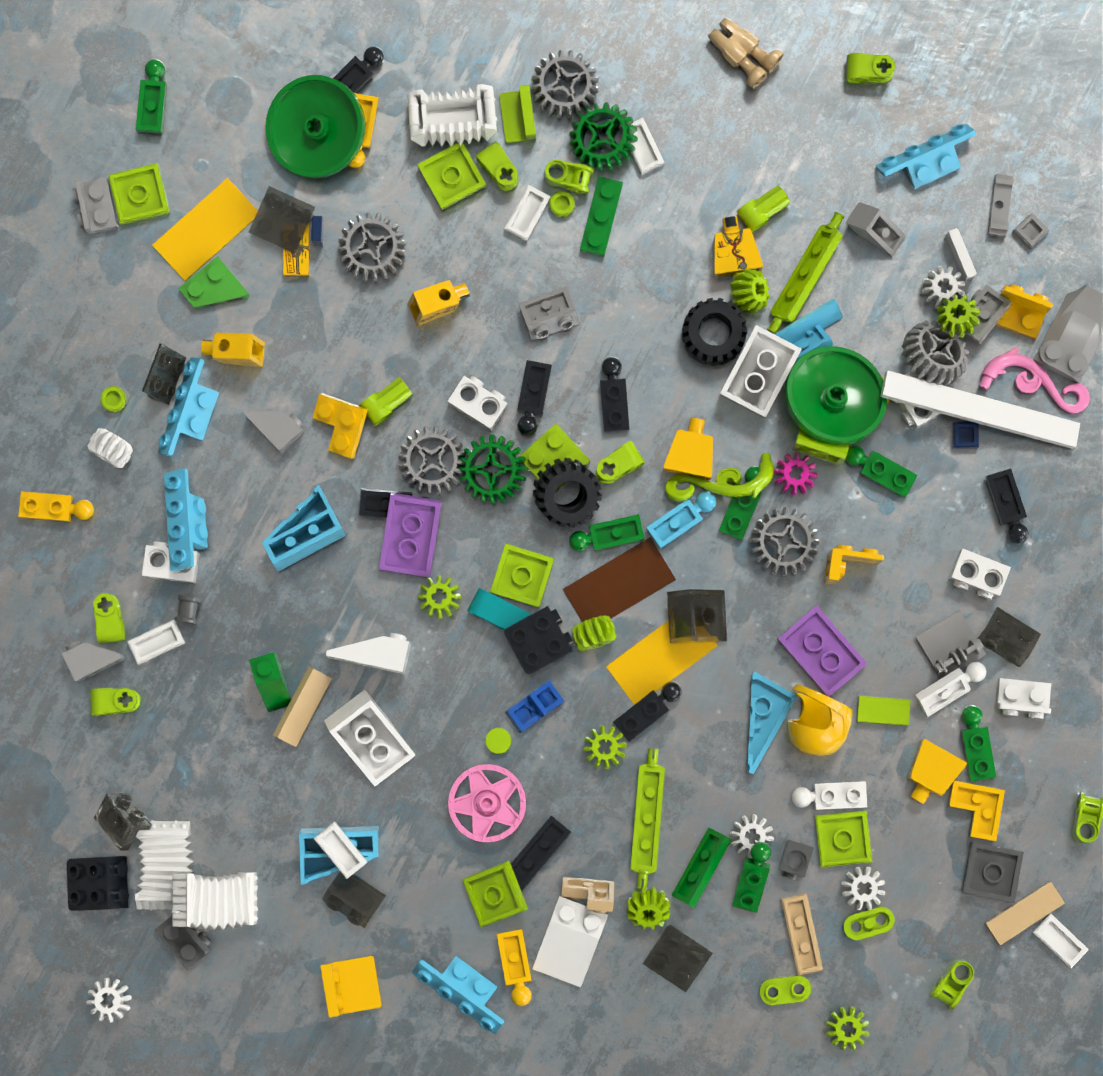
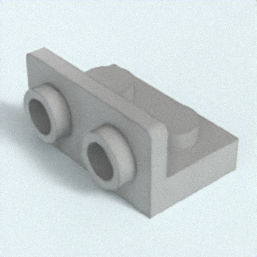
M107 177L87 182L75 181L76 188L72 189L75 204H80L81 213H77L80 228H85L88 235L117 229L118 225Z
M987 284L982 290H977L971 300L976 301L975 308L980 309V316L977 317L980 320V324L973 326L974 332L972 334L964 331L966 335L979 344L983 342L1012 305L1010 300Z
M567 287L518 303L531 340L542 339L550 334L561 330H568L579 324L576 309Z

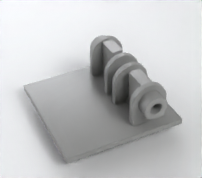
M960 611L916 636L940 678L945 677L958 668L962 670L970 663L986 655L982 642L975 637Z

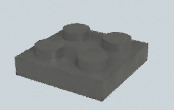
M971 842L962 893L1015 903L1024 852Z

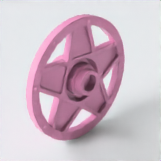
M483 764L466 770L456 779L450 790L448 808L454 825L462 834L479 842H495L508 837L518 828L525 814L526 797L521 783L510 771L497 765ZM481 770L497 771L506 775L507 778L491 784ZM469 776L471 793L454 799L458 786ZM516 788L518 789L521 801L519 815L507 803ZM455 813L472 816L473 834L461 825ZM494 821L511 826L500 835L486 837Z

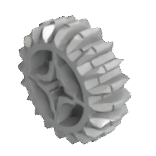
M559 50L558 58H555L553 53H549L550 62L544 58L540 60L544 68L535 66L534 71L538 75H533L531 81L537 84L531 86V91L538 92L534 96L535 101L543 100L539 105L540 109L549 106L548 115H552L554 110H557V118L562 117V112H567V118L570 119L572 118L573 110H575L576 114H582L581 106L584 109L585 107L590 108L587 101H596V97L591 93L599 92V87L594 85L599 83V77L593 76L596 73L595 67L587 69L591 64L589 59L583 63L581 62L583 58L581 53L575 59L573 58L572 50H569L568 56H563V50ZM561 66L575 68L580 73H567ZM554 70L556 81L550 84L549 88L545 89V78ZM561 77L566 83H569V91L564 85L561 86ZM585 79L586 89L576 99L574 88L580 84V81ZM562 95L568 102H559L550 96Z
M368 212L366 213L367 220L362 221L360 215H357L358 224L355 225L353 221L349 220L348 225L351 230L346 228L341 230L347 238H338V243L345 245L337 248L338 253L345 254L340 258L341 263L349 262L345 267L347 271L355 268L353 276L356 278L363 272L364 281L368 280L369 274H372L373 281H378V273H382V277L386 279L388 278L387 269L393 274L396 272L393 263L398 266L402 265V261L397 256H406V252L399 249L406 246V241L398 240L404 236L403 231L395 232L399 227L396 222L388 226L391 221L389 216L381 222L380 213H377L375 220H372L371 214ZM368 228L381 229L384 232H386L388 236L384 237V235H382L379 237H375L370 233ZM361 232L363 242L356 247V250L351 252L353 239ZM367 237H369L370 242L374 245H379L376 246L377 257H375L370 249H365L368 248ZM393 242L392 252L389 258L383 262L380 256L381 251L388 247L387 244ZM370 257L376 266L363 265L356 258Z
M925 320L921 324L914 325L905 335L906 337L901 346L903 348L901 355L906 358L904 364L910 365V372H916L918 379L924 378L927 383L932 382L943 386L952 384L967 369L966 366L969 362L967 355L969 351L964 349L966 343L959 340V335L951 338L949 330L942 332V324L938 325L935 320L932 322Z
M424 426V435L421 436L418 430H414L415 440L410 436L406 437L410 446L408 447L403 444L400 446L407 453L398 454V459L406 462L399 464L398 468L399 470H408L402 474V478L412 477L408 482L409 487L414 486L417 482V492L420 493L425 486L427 487V495H431L432 487H436V492L440 495V486L444 485L445 489L450 491L449 481H452L455 485L459 484L458 479L454 476L455 474L464 476V472L460 471L458 467H465L466 463L459 460V458L465 457L467 454L464 451H457L463 446L461 441L453 444L457 438L456 434H452L447 438L448 429L444 428L440 435L438 434V426L433 427V433H429L428 427ZM431 440L442 442V445L434 450H428L421 444ZM449 448L454 455V462L450 471L442 463V458ZM414 450L423 458V463L416 473L411 466ZM426 455L431 457L438 455L437 462H439L440 467L434 464L427 466L428 459H426ZM430 471H437L444 476L434 481L422 479Z
M783 507L782 515L779 514L777 508H774L772 510L774 517H771L767 512L763 514L767 521L766 523L760 519L756 521L761 530L753 528L751 531L753 534L758 535V538L750 539V543L758 544V547L753 548L751 552L752 554L761 553L756 558V562L759 563L765 559L764 570L772 565L774 566L772 569V574L774 575L778 572V568H782V576L787 575V568H790L792 575H796L797 565L802 571L806 569L804 560L807 563H813L814 560L808 555L809 553L813 555L818 554V550L811 546L820 543V540L812 539V536L817 535L819 532L817 529L809 530V527L814 524L813 520H810L807 524L803 522L807 517L806 513L797 518L798 509L796 508L793 509L791 515H788V507ZM787 521L786 527L781 533L766 531L770 525L776 522ZM795 524L802 530L806 544L795 539L793 535ZM789 530L788 537L792 545L788 544L780 553L782 549L780 544L782 542L779 543L778 538L782 539ZM764 539L769 540V542L776 546L775 559L768 554L764 545ZM788 550L803 552L801 557L794 561L782 562Z

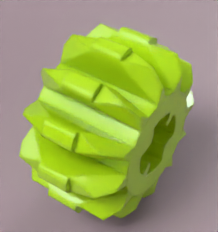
M746 269L733 275V282L730 283L732 288L730 294L733 295V303L741 311L753 313L767 306V300L770 299L768 294L770 287L767 286L768 278L763 277L762 271Z
M956 294L953 295V301L945 298L943 300L944 306L937 308V312L940 314L937 316V323L942 324V332L949 330L951 338L955 336L956 332L959 333L961 338L964 337V331L972 334L974 332L973 326L980 324V320L977 318L980 316V309L975 308V300L967 302L968 296L966 294L962 296L961 300L958 299Z
M437 575L436 584L429 577L427 582L430 587L420 586V589L426 592V595L420 594L417 596V599L427 600L420 605V608L424 610L430 606L427 613L429 617L433 615L435 610H437L438 619H442L443 610L450 617L452 613L448 607L459 608L457 603L452 602V600L461 599L460 594H452L459 589V586L456 584L449 588L448 586L452 581L450 577L445 580L444 584H442L441 575ZM439 590L442 591L443 595H447L446 599H442L441 604H437L436 599L432 600V596L437 595Z
M600 615L574 626L572 637L579 651H589L614 641L616 630L609 616Z
M601 725V735H598L595 729H591L590 732L595 737L594 740L589 737L584 738V741L592 744V747H583V752H593L586 760L589 762L594 757L598 758L594 765L596 768L600 766L601 760H604L605 769H609V759L617 766L619 762L614 757L615 754L622 758L625 757V753L618 751V748H624L627 744L624 742L617 744V740L621 739L623 734L619 733L614 738L612 734L615 731V727L613 726L610 728L609 733L605 734V726ZM604 740V743L606 741L611 743L609 747L611 752L609 754H605V752L601 754L598 751L600 741Z
M643 886L641 892L634 890L632 897L627 900L628 919H632L633 926L641 925L642 930L646 927H651L654 931L656 925L663 927L665 920L670 917L669 898L665 897L664 891L656 893L655 887L651 890H646Z
M852 1006L849 1008L848 1015H846L845 1008L840 1007L841 1016L839 1017L835 1012H831L830 1015L835 1019V1022L826 1021L825 1023L827 1026L833 1027V1030L826 1032V1036L836 1035L832 1039L831 1044L835 1046L841 1040L840 1050L844 1051L848 1042L850 1049L854 1051L856 1050L854 1041H857L862 1046L865 1044L859 1037L860 1035L869 1036L870 1033L868 1031L862 1030V1027L869 1025V1021L859 1022L863 1018L864 1013L859 1012L854 1017L855 1008ZM846 1022H850V1026L854 1028L853 1033L848 1032V1036L841 1030L843 1024L847 1025Z

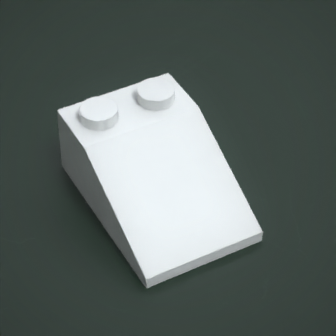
M756 325L720 394L766 417L802 349Z
M390 633V637L381 636L327 650L326 656L329 659L405 675L411 644L409 641H406V636Z
M365 689L324 720L329 732L374 786L378 785L415 756L413 750Z
M559 896L532 969L581 987L608 914L595 913L592 910H587L586 905Z

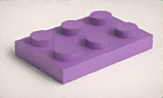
M397 493L390 494L379 569L430 577L442 501Z
M817 605L777 639L828 697L868 664Z

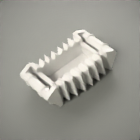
M478 84L474 93L469 87L467 94L461 90L459 96L455 90L452 96L446 91L443 97L439 91L436 96L433 91L428 96L422 89L408 93V127L411 140L421 145V147L426 146L428 140L432 146L436 140H438L441 147L445 140L451 147L455 140L461 146L464 139L470 145L473 137L479 142L481 135L486 141H489L497 133L496 99L494 98L493 87Z
M138 821L136 837L142 842L138 848L143 850L139 854L144 857L140 862L145 866L139 870L144 875L139 877L143 882L137 885L142 890L135 894L137 909L150 911L158 909L172 910V874H191L194 872L189 866L195 861L188 857L193 851L187 848L192 843L187 840L191 835L190 821Z
M238 872V874L223 875V877H205L188 873L172 874V927L224 930L225 928L233 929L234 927H242V925L257 924V872Z

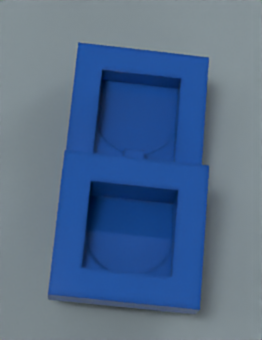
M549 680L505 713L518 732L521 733L562 704L564 700Z

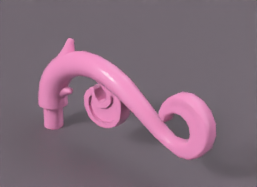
M1018 347L994 357L988 362L981 373L983 377L979 387L988 390L992 380H995L997 375L1006 373L1003 370L1004 368L1009 366L1023 367L1030 371L1033 378L1028 380L1026 377L1027 372H1021L1015 379L1016 388L1022 393L1032 394L1038 390L1042 383L1055 403L1070 414L1083 411L1090 401V394L1083 384L1071 383L1062 389V394L1074 392L1078 396V400L1075 405L1065 403L1047 372L1033 359L1017 354Z

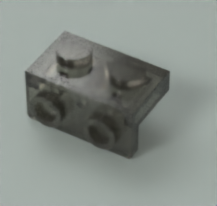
M997 607L977 639H980L985 648L997 653L1009 663L1021 667L1030 656L1041 634Z

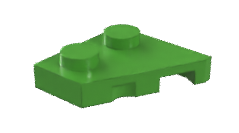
M218 256L178 288L195 309L249 296L246 289Z

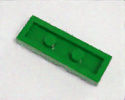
M598 176L580 251L605 256L623 182Z
M708 828L671 896L695 908L732 839Z

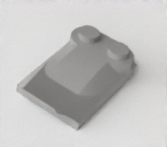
M1088 285L1068 293L1033 360L1074 383H1080L1103 338V293Z

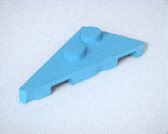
M755 671L752 674L747 760V772L752 775L797 698V695Z

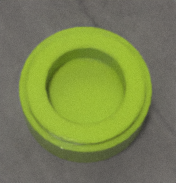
M558 191L550 198V210L557 217H567L575 208V200L569 192Z
M110 386L103 390L100 401L107 411L116 413L123 410L126 406L127 396L121 388Z
M494 728L486 736V746L493 753H504L511 746V736L503 728Z

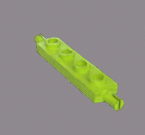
M835 212L829 224L820 225L770 311L774 319L767 328L769 332L776 334L783 322L793 323L843 237L837 230L845 218L841 213Z
M648 748L647 764L640 765L638 771L630 869L638 873L636 888L641 889L642 878L643 886L648 889V874L657 871L665 768L657 765L659 749H654V758L652 759V748Z

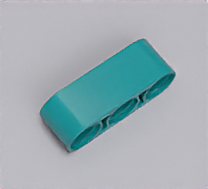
M478 588L467 610L469 613L504 631L506 628L532 615L481 588Z

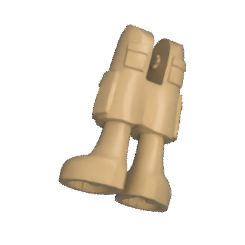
M725 17L719 25L730 38H727L717 29H714L708 37L733 67L741 66L748 76L747 84L754 89L766 78L767 72L771 73L783 58L784 53L779 49H774L772 52L764 51L758 47L760 40L747 29H742L735 22ZM751 54L762 65V67L756 66L754 63H752L747 58V55Z

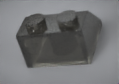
M687 589L667 592L670 643L688 644L727 641L724 590Z

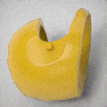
M796 684L792 688V692L801 698L802 712L798 719H788L787 721L790 741L801 752L812 756L830 755L836 752L847 738L852 722L853 710L824 694Z

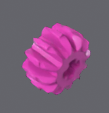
M795 452L794 460L787 453L784 455L787 463L782 460L777 461V465L782 469H775L774 475L782 477L778 478L775 483L776 485L785 483L781 490L784 493L791 487L792 496L796 495L797 488H799L802 494H805L807 492L805 485L810 488L814 486V483L808 478H817V473L809 472V470L816 467V464H806L809 460L808 455L804 456L801 461L799 460V452ZM792 468H796L795 471L798 469L801 471L799 480H795V477L792 479L789 476Z

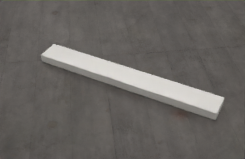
M892 371L885 372L880 397L1070 449L1076 448L1080 423L943 385H936L932 382L927 383V381Z

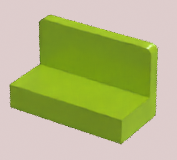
M529 85L519 86V91L500 93L506 143L536 140Z

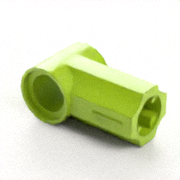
M777 185L757 200H750L736 212L747 228L754 232L766 224L770 217L784 209L791 202L785 191Z
M398 377L379 393L375 392L367 397L359 406L368 409L366 416L374 426H377L413 394L404 381Z

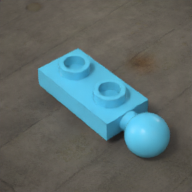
M702 492L697 496L695 504H692L687 499L647 526L646 529L659 548L662 549L701 522L703 518L699 513L701 511H712L716 506V498L710 492Z

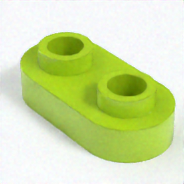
M876 907L849 915L843 922V931L848 938L861 940L888 932L892 929L895 918L892 911L888 908ZM878 915L885 917V922L882 925L876 922ZM854 922L860 924V930L857 932L851 929V925Z
M800 975L771 978L761 984L759 995L769 1005L805 1001L810 996L812 988L809 980ZM796 984L803 986L802 993L796 994L794 992ZM771 987H775L778 991L775 997L768 995V990Z

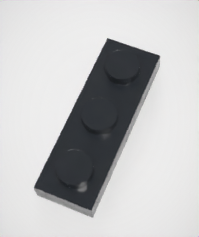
M552 815L511 863L521 891L527 887L572 833Z

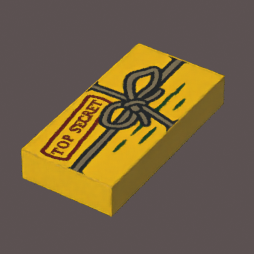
M284 224L283 275L309 276L310 225Z

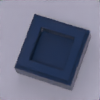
M322 216L312 217L311 241L314 246H323L324 220Z
M952 423V449L979 448L978 423Z

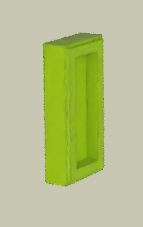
M858 696L857 722L909 726L911 700Z

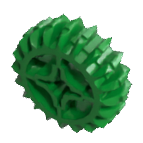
M605 102L601 109L599 104L595 103V110L591 111L589 107H585L587 114L585 116L577 114L580 122H572L571 125L576 130L569 132V136L573 138L570 141V146L575 148L573 151L575 157L580 156L579 161L581 164L588 162L587 166L592 168L597 164L599 171H602L604 165H607V168L612 170V163L616 162L619 167L622 166L620 159L623 157L629 160L630 156L627 151H635V147L631 143L638 141L637 136L633 135L637 132V127L632 125L634 120L631 116L627 117L628 112L625 109L619 111L617 104L613 105L610 109L609 103ZM602 119H611V121L608 120L605 124L598 125L595 123L596 121ZM621 125L623 136L620 144H618L614 136L618 132L617 128ZM589 129L593 135L589 141L590 145L585 148L584 137ZM597 132L600 134L604 133V135L607 134L610 142L607 139L603 140L601 138L600 140ZM603 149L612 150V152L607 154H595Z
M491 434L489 436V443L485 436H481V445L476 441H472L471 446L474 450L464 449V452L469 457H460V460L466 463L465 467L458 468L460 471L466 472V476L461 477L460 482L469 481V484L464 487L465 491H470L474 488L471 497L477 498L481 493L480 501L483 503L489 497L490 503L496 504L497 496L501 502H506L505 493L510 498L515 497L512 488L520 491L522 487L517 481H526L527 479L525 476H520V471H528V467L520 466L521 462L526 461V457L521 456L517 458L516 456L522 449L517 447L512 450L515 443L513 440L508 441L505 445V436H500L498 441H496V436ZM497 448L508 455L512 465H504L500 462ZM489 449L486 461L482 465L474 466L478 456L483 451ZM493 462L494 466L504 468V470L494 472L495 475L493 476L492 472L482 470V468L492 466L491 463ZM474 473H481L486 477L489 490L478 483ZM505 473H512L507 484L497 490L500 477Z

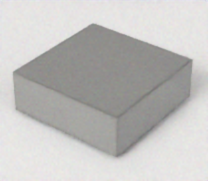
M1033 213L1013 230L1029 249L1050 231Z

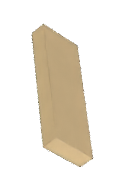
M308 667L273 736L297 747L332 678Z
M1049 881L985 924L998 945H1002L1065 904L1052 882Z
M807 893L782 898L781 903L797 975L822 971L823 966Z

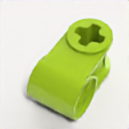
M851 53L847 55V82L886 83L892 79L895 61L889 55ZM881 65H885L886 73H881Z
M497 141L475 155L480 166L490 175L501 190L512 191L517 187L519 182L518 171ZM502 175H511L512 180L503 179Z
M554 159L546 165L544 179L552 187L588 195L590 191L588 184L590 175L594 173V168L584 164ZM558 168L562 171L563 176L558 179L552 178L549 170ZM580 175H582L581 183H579Z
M629 441L599 461L596 477L603 484L614 483L626 474L645 464V460L634 443ZM604 466L608 469L613 468L612 476H609L608 473L602 474Z
M102 593L98 595L93 602L98 643L103 644L125 640V629L119 600L112 594ZM105 598L107 601L112 602V606L108 607V612L106 609L101 608V604L105 603Z
M129 688L90 689L91 716L134 712L141 704L138 692ZM127 695L133 698V701L128 703V707L127 704L122 703V699H125Z
M1083 792L1079 793L1072 827V836L1076 842L1086 844L1097 839L1103 818V797L1097 799L1085 796ZM1083 824L1091 829V835L1088 839L1083 838L1080 834V827Z
M963 959L953 961L933 987L930 997L938 998L947 1004L948 1009L952 1011L961 1000L964 991L974 977L973 967ZM960 965H965L968 969L967 976L962 979L956 978L955 969ZM944 990V991H946L947 993H949V994L952 995V996L949 997L948 995H946V994L943 993L942 991Z

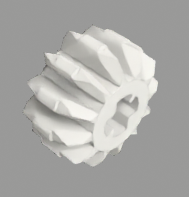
M938 266L937 274L930 270L928 272L930 279L924 278L922 282L925 286H928L922 290V294H930L926 302L931 303L934 299L936 301L934 308L936 309L943 303L945 298L953 301L954 294L958 297L965 295V292L959 289L965 286V281L957 282L961 273L958 272L954 276L951 275L952 267H948L946 273H944L943 267ZM942 283L947 284L946 288L948 290L945 293L941 292L940 285Z
M98 428L93 433L87 445L91 453L117 468H123L133 452L129 443L103 428Z
M752 814L751 823H749L745 815L742 816L744 826L734 822L733 825L739 829V832H730V836H738V840L731 842V845H742L737 851L739 855L747 848V858H752L750 850L755 843L765 842V840L774 841V837L766 836L765 834L773 830L772 826L762 828L767 821L765 818H762L756 824V814ZM749 829H754V833L759 835L758 840H753L754 844H750L749 839L745 838L746 832L750 833Z
M867 866L864 869L863 875L860 867H855L856 877L852 873L847 872L846 876L851 882L842 881L841 883L842 886L849 887V890L842 892V896H852L847 901L848 905H852L857 900V910L862 909L863 902H865L867 910H871L870 900L879 905L881 901L876 897V894L885 895V891L878 890L877 887L883 886L885 881L880 880L876 882L875 879L879 877L880 873L876 871L869 876L871 868ZM859 883H868V894H859L857 890L860 888H857V885Z
M110 978L104 979V986L99 981L95 982L94 984L98 991L92 989L88 991V994L94 996L95 999L87 1000V1005L95 1004L96 1006L90 1013L93 1015L100 1011L99 1021H103L106 1014L109 1022H114V1013L119 1019L123 1018L124 1014L120 1008L126 1011L130 1010V1006L125 1004L124 1001L132 999L131 995L123 996V992L128 990V986L125 985L118 989L120 985L119 979H116L112 986ZM106 993H108V996L113 995L115 997L112 1001L113 1007H111V1004H104Z

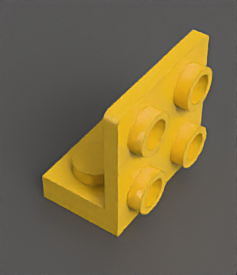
M1014 284L1004 286L999 293L1010 300L1012 305L996 326L1036 340L1044 317L1052 309L1053 303L1048 302L1049 298L1044 295L1034 293L1032 296L1025 293V289Z
M837 545V547L832 548L828 552L824 583L835 584L844 577L846 562L842 560L878 565L884 561V555H879V550L863 548V551L857 552L852 551V546Z
M373 956L320 965L329 1018L346 1013L380 1008L382 1006Z

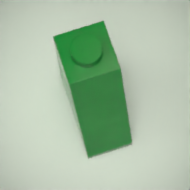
M273 652L249 659L256 686L268 712L288 707L292 698L279 655Z

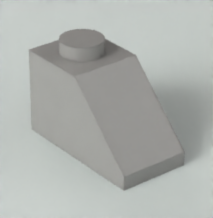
M858 202L845 222L858 236L890 256L894 255L906 236L880 209Z
M247 411L244 414L281 454L304 433L300 428L303 423L293 413L290 416L284 411Z
M80 641L66 646L67 651L62 653L75 682L78 683L125 660L120 653L86 642L81 644Z

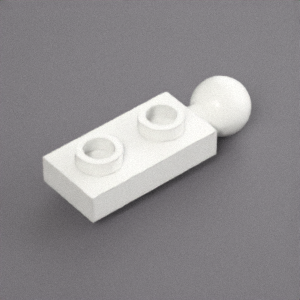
M972 662L967 666L965 673L958 668L917 693L916 697L923 712L929 717L971 691L968 683L971 681H982L986 676V668L980 662Z
M866 781L813 784V792H810L805 787H799L792 793V802L799 808L807 807L811 802H814V810L867 807Z

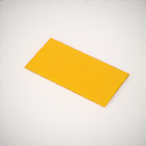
M226 178L152 246L186 281L261 213Z
M687 606L607 665L606 668L635 705L652 690L657 692L664 684L673 680L718 645L690 607Z

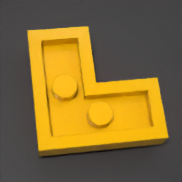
M324 393L319 394L312 418L335 426L328 451L350 459L355 458L368 409Z
M954 781L951 787L948 806L974 811L969 837L990 841L997 840L1005 790Z

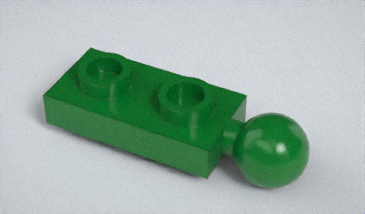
M152 59L145 65V73L149 80H140L136 131L162 134L167 83L159 81V79L165 73V66L160 60Z
M853 445L848 448L846 461L852 466L862 465L861 475L903 498L907 496L917 474L874 450L867 457L860 446Z
M752 466L746 470V482H750L758 475L760 470L758 466ZM759 492L756 498H753V494L743 497H732L718 531L743 540L762 493Z
M637 514L589 525L590 534H586L583 531L572 533L569 538V545L575 551H583L589 544L593 543L594 551L645 540L640 516Z
M974 705L967 706L963 710L962 719L964 723L969 725V729L961 730L969 781L971 782L996 778L988 726L979 727L983 715L980 708Z
M757 842L751 847L750 854L753 859L745 858L732 907L758 912L770 871V864L765 862L771 856V848L765 842Z

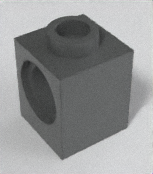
M787 840L778 868L784 871L782 876L796 881L799 876L805 877L814 847ZM794 853L799 854L802 858L801 866L796 869L790 867L788 863L790 855Z

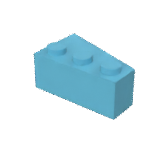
M319 485L262 542L272 564L278 572L346 536Z
M379 826L340 827L367 861L379 856ZM303 828L299 832L301 885L339 871L314 840V837L325 828Z

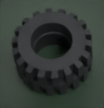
M708 298L705 302H698L695 307L689 310L683 323L682 341L685 343V349L691 353L692 358L699 359L702 364L711 363V366H716L718 363L722 365L730 359L733 360L740 353L746 340V319L742 317V311L739 308L736 309L733 306L734 303L730 301L726 303L722 298H718V300ZM711 318L722 320L729 328L728 340L716 346L707 344L699 334L702 322Z
M564 458L562 462L560 459H555V464L552 466L549 463L544 465L546 470L544 472L540 470L537 474L539 480H534L533 485L536 490H533V496L536 499L535 503L543 515L553 524L556 522L560 527H565V524H567L570 528L575 527L576 522L583 525L585 524L584 519L586 517L591 519L594 516L592 511H598L600 507L597 501L602 499V495L599 492L601 486L591 470L580 461ZM566 481L579 482L580 491L574 501L568 504L555 503V492L562 483Z

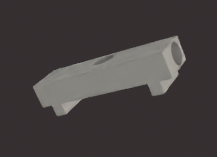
M995 175L988 236L1006 237L1014 181L1013 176ZM999 202L1002 208L997 209L994 204Z

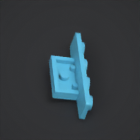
M968 124L956 125L951 128V131L943 135H934L921 145H912L906 148L905 152L897 156L891 155L884 158L881 163L876 165V168L883 176H888L906 167L911 184L916 189L960 169L961 165L954 145L975 136V130Z
M831 299L774 334L802 349L795 363L803 355L814 349L833 345L830 336L824 329L843 317L837 301Z
M191 357L184 366V377L181 385L178 386L175 392L176 401L174 407L168 413V424L165 433L159 439L158 446L160 448L158 453L161 455H173L180 433L203 441L219 392L197 384L204 364V359Z
M184 468L164 474L170 570L173 572L194 566L193 548L198 550L208 548V530L205 516L206 505L203 498L189 493L188 470Z
M455 956L443 974L422 959L413 969L412 973L416 975L421 983L428 984L437 991L441 998L449 1000L458 1007L461 1013L476 1020L484 1030L496 1034L503 1025L504 1020L484 1006L497 986L457 956Z

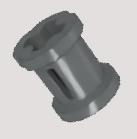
M178 595L180 604L178 616L174 618V621L197 624L195 617L197 605L201 603V599Z

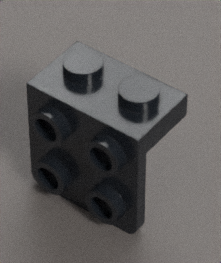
M549 606L513 624L504 631L526 674H532L563 656L566 657L574 652L571 647L575 643L568 631L563 633L559 626L563 622L556 609L551 611Z
M126 856L67 860L69 910L129 908Z

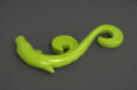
M763 453L761 455L758 475L750 482L739 485L742 481L741 472L736 468L721 470L717 474V483L691 475H674L666 482V495L673 501H686L694 494L695 487L692 484H695L718 495L743 497L753 494V498H756L758 493L771 482L774 474V463L771 462V455L769 453ZM681 483H692L685 490L676 488Z

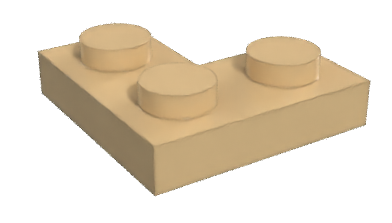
M563 877L561 897H567L575 901L587 899V910H592L595 913L613 912L614 881Z

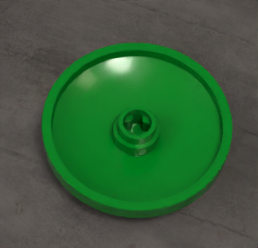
M323 75L303 76L285 85L272 100L266 117V138L272 154L287 170L309 178L328 177L347 167L358 154L365 135V116L358 98L345 84Z
M827 346L806 353L795 363L785 384L786 406L794 422L807 435L826 444L849 445L865 439L877 428L887 406V399L880 397L883 379L878 370L861 354L843 347Z

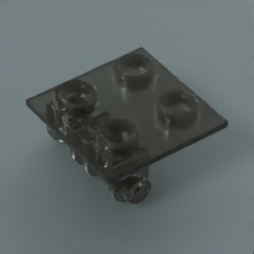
M269 186L248 233L295 254L308 223L310 224L312 221L315 207Z
M160 343L142 392L148 394V398L159 400L169 405L171 398L175 394L179 376L183 372L186 357Z
M669 924L642 964L686 992L713 953Z

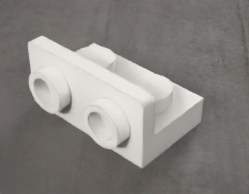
M999 678L996 709L1003 710L1002 715L1018 716V712H1027L1029 718L1044 719V714H1051V708H1049L1051 683Z

